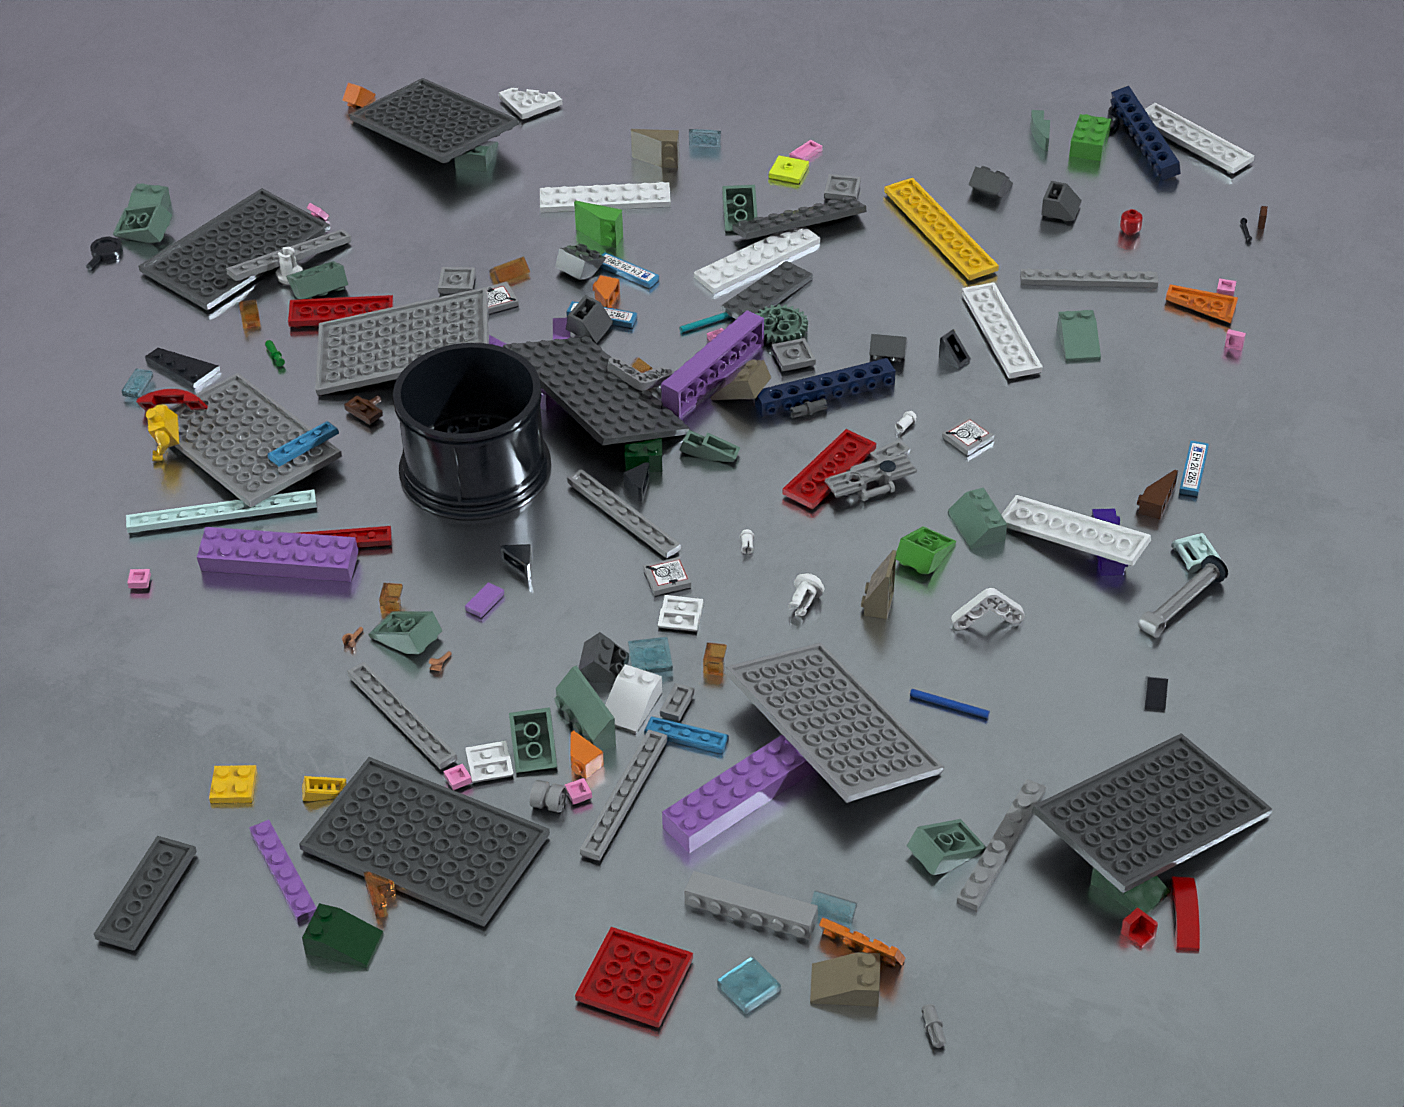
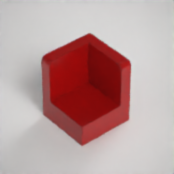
M1137 907L1123 919L1121 934L1138 947L1143 948L1156 937L1158 922Z

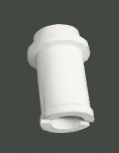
M913 411L905 412L903 417L895 424V428L903 433L907 427L916 422V414Z
M748 529L743 530L740 534V540L742 541L741 551L746 554V548L747 554H751L754 551L753 540L755 535Z

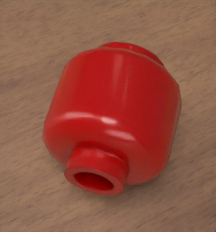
M1135 209L1123 212L1120 221L1121 230L1128 235L1138 233L1142 227V214Z

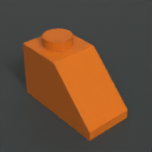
M348 83L343 101L347 102L349 107L356 109L358 106L362 108L376 94L361 86Z
M600 275L598 280L594 282L593 291L595 292V299L601 302L603 307L611 308L620 293L619 279Z
M573 730L571 732V768L576 774H580L587 779L604 765L603 751Z

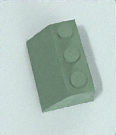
M335 261L286 276L298 299H312V296L315 295L323 296L328 294V291H339L344 289V286L349 285L344 266Z
M984 487L967 491L948 509L949 516L970 550L1006 540L1007 523Z

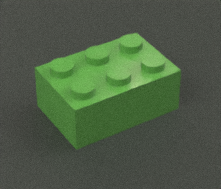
M1080 114L1071 138L1069 156L1101 162L1110 134L1111 119Z

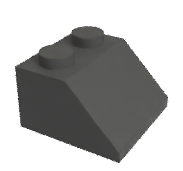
M871 334L870 357H873V360L891 358L890 361L901 362V359L905 360L907 337Z

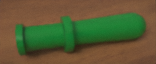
M267 340L265 347L270 352L271 358L276 361L277 366H283L285 360L281 357V352L277 351L271 340Z

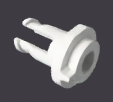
M283 247V254L278 253L280 267L276 271V276L279 282L290 285L286 276L303 271V269L296 263L295 250L291 247Z
M809 573L799 574L794 580L796 591L792 602L788 605V609L797 606L798 608L795 612L797 616H804L807 612L806 609L811 605L813 599L821 597L825 590L821 580Z

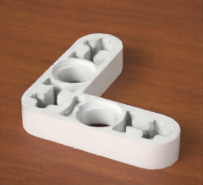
M987 588L952 615L951 620L955 629L963 630L990 610L1012 624L1022 622L1025 614L1021 605L997 589ZM1002 604H1007V606L1003 608H998ZM975 607H980L976 611H971Z

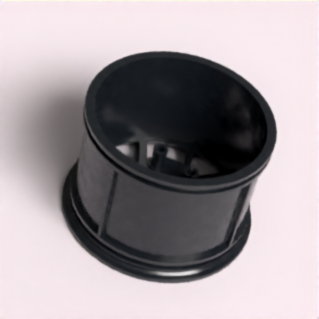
M460 343L427 352L412 361L400 373L393 390L395 413L400 421L403 452L399 462V478L403 490L414 503L431 513L443 517L464 520L485 519L518 509L532 500L542 490L550 475L551 455L543 439L539 375L526 358L515 351L498 345ZM478 420V427H466L459 430L455 426L454 432L452 424ZM491 421L505 423L499 427L490 429ZM445 428L446 432L437 431V429Z

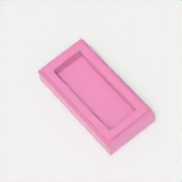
M809 140L789 153V157L807 161L822 151V145Z

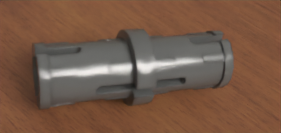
M823 398L790 407V411H793L790 412L791 417L794 419L807 414L810 416L814 412L827 410V406H824L827 402Z

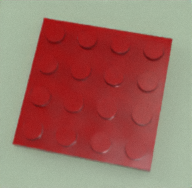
M610 927L575 994V1000L659 1028L693 960V953Z

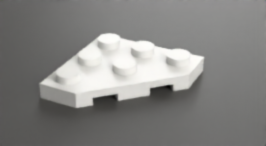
M510 88L499 92V98L522 120L562 105V99L555 92L542 94L539 93V90L527 89L524 92L518 91V88Z

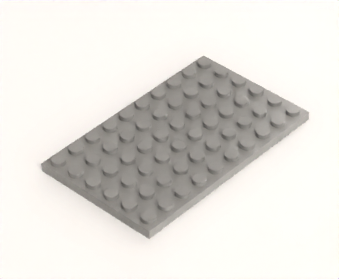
M479 288L319 323L315 385L317 396L396 380L412 361L437 348L460 343L489 344L487 288Z
M239 373L196 394L208 406L207 409L191 410L186 404H177L169 408L178 415L179 444L175 445V447L250 508L342 457L341 450L329 441H325L280 467L269 460L268 453L312 430V428Z
M821 642L727 666L725 669V674L846 803L941 774L944 766Z

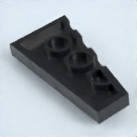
M156 348L145 356L146 362L193 389H196L220 372L219 365L162 348Z

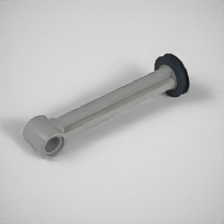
M1214 555L1207 556L1201 562L1202 570L1156 611L1145 612L1138 622V627L1154 638H1157L1163 632L1166 622L1212 581L1222 582L1227 578L1228 569L1225 563Z

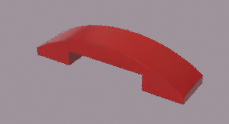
M181 389L154 391L141 396L136 401L145 411L161 404H186L191 410H204L208 408L198 396Z
M1172 877V896L1174 897L1176 916V949L1199 951V906L1195 880L1191 877Z

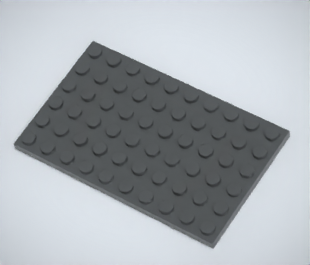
M424 78L349 114L350 120L442 163H447L452 158L461 156L464 152L472 150L476 146L488 142L489 139L498 137L501 133L519 125L517 118Z
M261 188L140 264L139 271L202 308L209 310L267 272L244 278L241 281H235L227 274L228 267L279 251L283 247H290L320 237L331 230L330 224Z
M570 337L568 339L541 340L538 342L527 341L526 343L503 345L504 348L522 355L533 365L539 375L541 388L601 445L686 435L690 429L671 410L663 406V403L654 397L650 391L638 390L607 369L609 358L612 357L594 343L590 337Z
M1181 733L1033 805L1032 812L1118 890L1125 893L1270 816L1273 809Z
M368 757L299 843L300 850L485 927L548 838L550 830Z

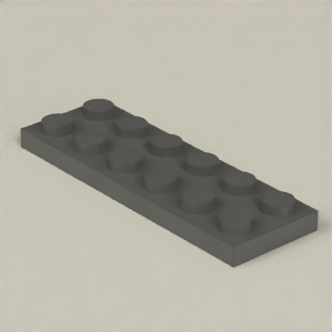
M785 261L721 305V311L726 312L735 319L747 310L754 314L759 313V309L764 310L765 306L771 308V305H777L813 279V274L791 262Z
M157 836L94 932L95 939L135 951L196 854V847Z

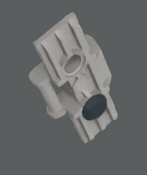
M902 454L883 461L881 459L871 460L852 466L850 471L826 478L825 482L835 497L858 491L860 498L863 501H867L868 498L886 492H895L892 480L917 473V470L908 457ZM876 480L880 487L866 491L867 483Z

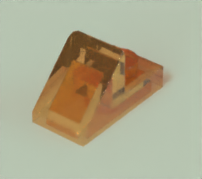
M368 871L363 872L376 919L384 917L383 907H387L385 898L396 895L395 884L392 880Z

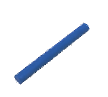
M911 689L910 692L911 697L988 719L990 714L988 710L916 689Z

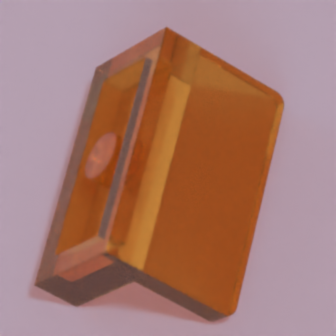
M523 256L489 270L490 274H495L497 282L500 284L528 274L530 270Z

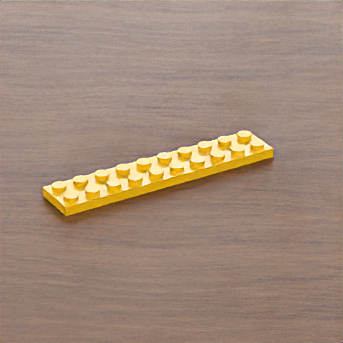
M913 177L884 186V192L969 281L998 271L999 265Z

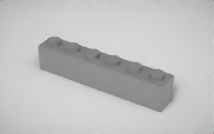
M693 871L684 890L685 904L693 908H701L714 914H722L736 920H743L757 926L760 925L778 932L792 934L799 938L810 939L818 920L817 905Z

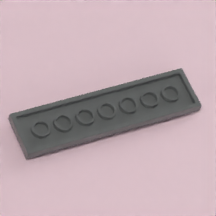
M844 197L843 200H830L825 204L816 203L812 207H799L798 210L794 211L785 210L781 214L772 213L768 217H755L750 221L741 220L737 224H733V231L747 240L865 213L867 210L866 205L855 200L853 197Z

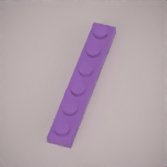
M270 820L249 827L256 845L297 922L312 917L316 906Z

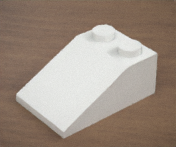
M626 664L616 677L605 704L615 718L616 728L637 734L662 694V676Z

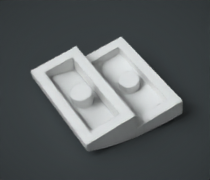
M665 595L658 627L697 632L704 604L703 599Z
M506 741L465 748L472 783L514 776Z

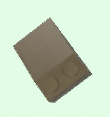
M631 129L632 157L662 168H678L680 158L679 130Z
M750 360L728 375L712 394L711 400L755 399L771 379L765 361Z
M896 550L891 551L872 574L870 582H866V596H863L861 601V607L864 608V616L887 619L894 595Z
M857 952L813 963L810 1004L878 1007L880 953Z

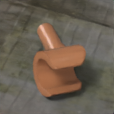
M359 627L354 634H345L342 637L343 644L346 645L349 642L351 648L355 647V639L363 631V628Z
M448 651L439 659L431 658L429 660V664H431L429 669L441 671L444 661L452 653Z

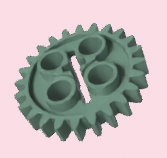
M778 304L777 307L771 305V308L765 306L764 310L759 309V313H755L764 318V340H767V344L770 342L777 344L802 339V336H806V332H808L807 316L804 315L803 311L799 312V308L794 310L793 306L788 308L787 304L783 307Z

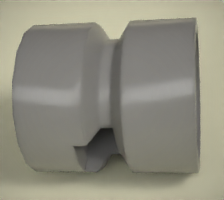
M536 780L530 794V806L540 809L546 806L549 811L560 813L566 800V786L552 784L550 786L549 782Z

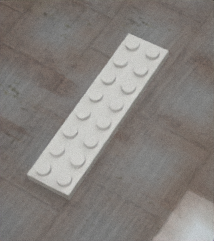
M1157 103L1145 108V111L1161 135L1228 172L1234 174L1254 161L1255 155Z
M669 182L540 188V213L575 211V200L617 209L671 207Z
M805 226L778 232L695 271L694 278L715 294L819 244L820 237Z
M993 282L962 288V295L1008 378L1041 373L1043 366L996 284Z
M1019 495L1013 498L1001 514L1007 523V528L1130 566L1136 563L1151 542V535Z

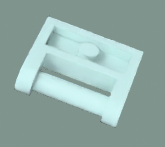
M1203 533L1177 539L1171 544L1173 550L1178 552L1185 562L1189 573H1194L1200 569L1202 560L1209 555L1220 558ZM1184 547L1189 548L1196 560L1193 561Z

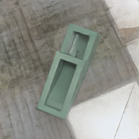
M1031 110L1030 127L1032 135L1038 145L1044 151H1048L1050 120H1044L1043 110Z
M688 430L679 451L702 459L734 462L741 447L708 432L704 437Z

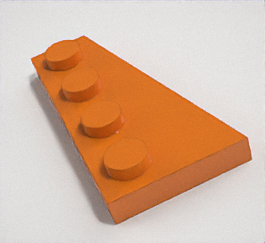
M1171 284L1166 294V300L1228 323L1232 322L1238 297Z
M823 917L819 923L821 929L824 930V935L835 939L836 936L844 939V944L855 948L857 945L863 948L862 952L880 953V956L883 957L882 961L891 966H895V964L902 966L906 959L901 951L894 946L890 948L876 939L871 942L869 941L870 938L857 931L851 933L847 927Z

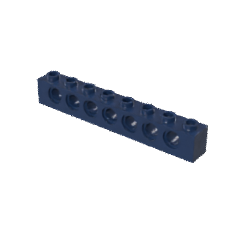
M1128 85L1111 92L1112 99H1110L1112 107L1116 108L1119 118L1122 117L1124 126H1128L1129 133L1135 137L1137 146H1141L1143 155L1147 156L1150 166L1153 165L1156 175H1159L1162 180H1166L1181 174L1179 160L1130 86Z
M888 358L763 388L755 398V406L760 415L766 417L790 411V407L803 405L807 401L814 402L823 398L826 401L894 385L896 370Z

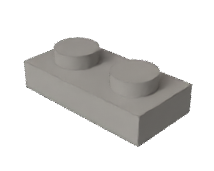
M898 439L871 452L870 459H881L883 461L902 454L908 456L911 449Z
M675 683L660 710V716L679 722L695 694L694 688Z

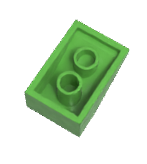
M575 200L576 230L600 245L617 248L623 238L622 209Z
M922 526L900 539L896 560L900 561V564L903 566H911L917 569V572L921 574H929L936 570L955 546L956 541Z

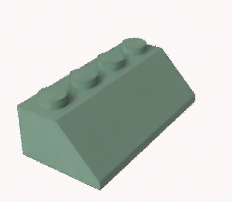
M573 666L556 687L555 703L559 709L561 708L564 711L566 720L568 722L571 721L575 732L600 750L605 751L616 746L615 718L579 668Z

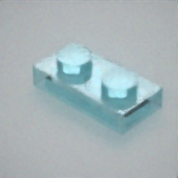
M689 129V146L721 148V131Z
M136 368L123 387L122 395L140 398L153 378V372Z
M814 891L811 904L818 906V916L852 925L858 903L819 891Z

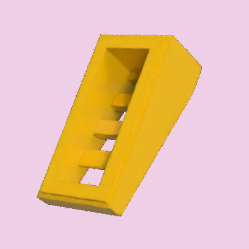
M304 776L302 784L303 801L335 799L347 785L346 778Z

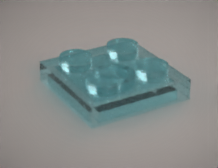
M668 637L628 641L632 667L650 673L673 671Z
M753 956L717 979V985L746 1014L781 990V984Z

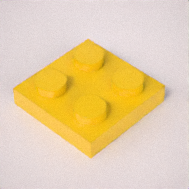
M256 765L214 766L209 795L210 803H252L257 776Z

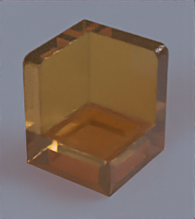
M257 300L239 302L243 328L261 326Z
M636 357L630 364V366L641 373L653 369L639 357Z
M383 583L379 597L381 613L390 614L392 611L402 610L400 600L403 589L402 584Z
M707 642L703 658L704 674L723 676L727 645Z

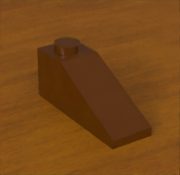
M1173 470L1146 487L1143 495L1140 494L1137 500V505L1139 506L1138 514L1161 519L1176 486L1178 470Z

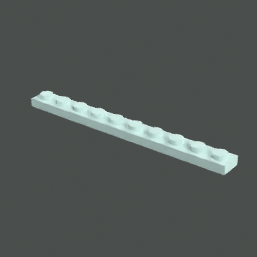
M315 490L273 495L251 508L240 499L126 515V528L128 533L316 508Z

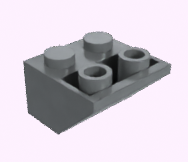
M975 166L968 184L973 189L1002 198L1012 187L1013 182L1009 180L1010 177L1006 176L1005 173L990 171L991 169L985 166H981V168Z
M1051 181L1043 198L1041 215L1065 221H1074L1082 200L1067 183Z
M584 244L568 245L567 247L559 248L555 267L579 280L591 278L603 264L606 257L600 255V252L588 249Z
M585 295L569 313L566 330L579 337H590L597 344L611 327L613 321L601 302Z
M599 632L584 642L579 670L592 682L614 684L624 665H627L629 653Z

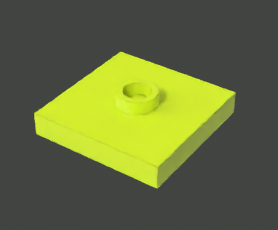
M779 155L769 171V178L799 184L809 167V161Z

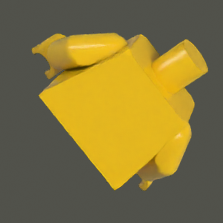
M165 404L156 405L146 412L148 431L159 444L157 451L153 450L152 461L156 462L163 461V454L167 448L179 444L178 415Z

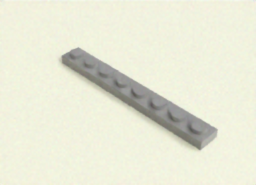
M340 229L290 247L295 250L294 256L296 261H299L302 258L328 251L334 247L343 246L346 243L352 242L350 234ZM281 249L228 267L227 274L235 281H241L244 278L270 271L280 266L278 253L283 254V250Z
M1031 268L1021 269L1020 271L1021 285L1158 288L1157 272L1050 270Z
M582 469L567 477L568 484L665 558L681 550L679 542Z
M365 662L347 671L348 677L440 770L457 760V754Z
M648 729L579 849L580 855L600 861L665 746L667 735Z
M1026 779L958 895V904L975 911L978 910L1033 814V805L1039 803L1045 794L1046 786Z

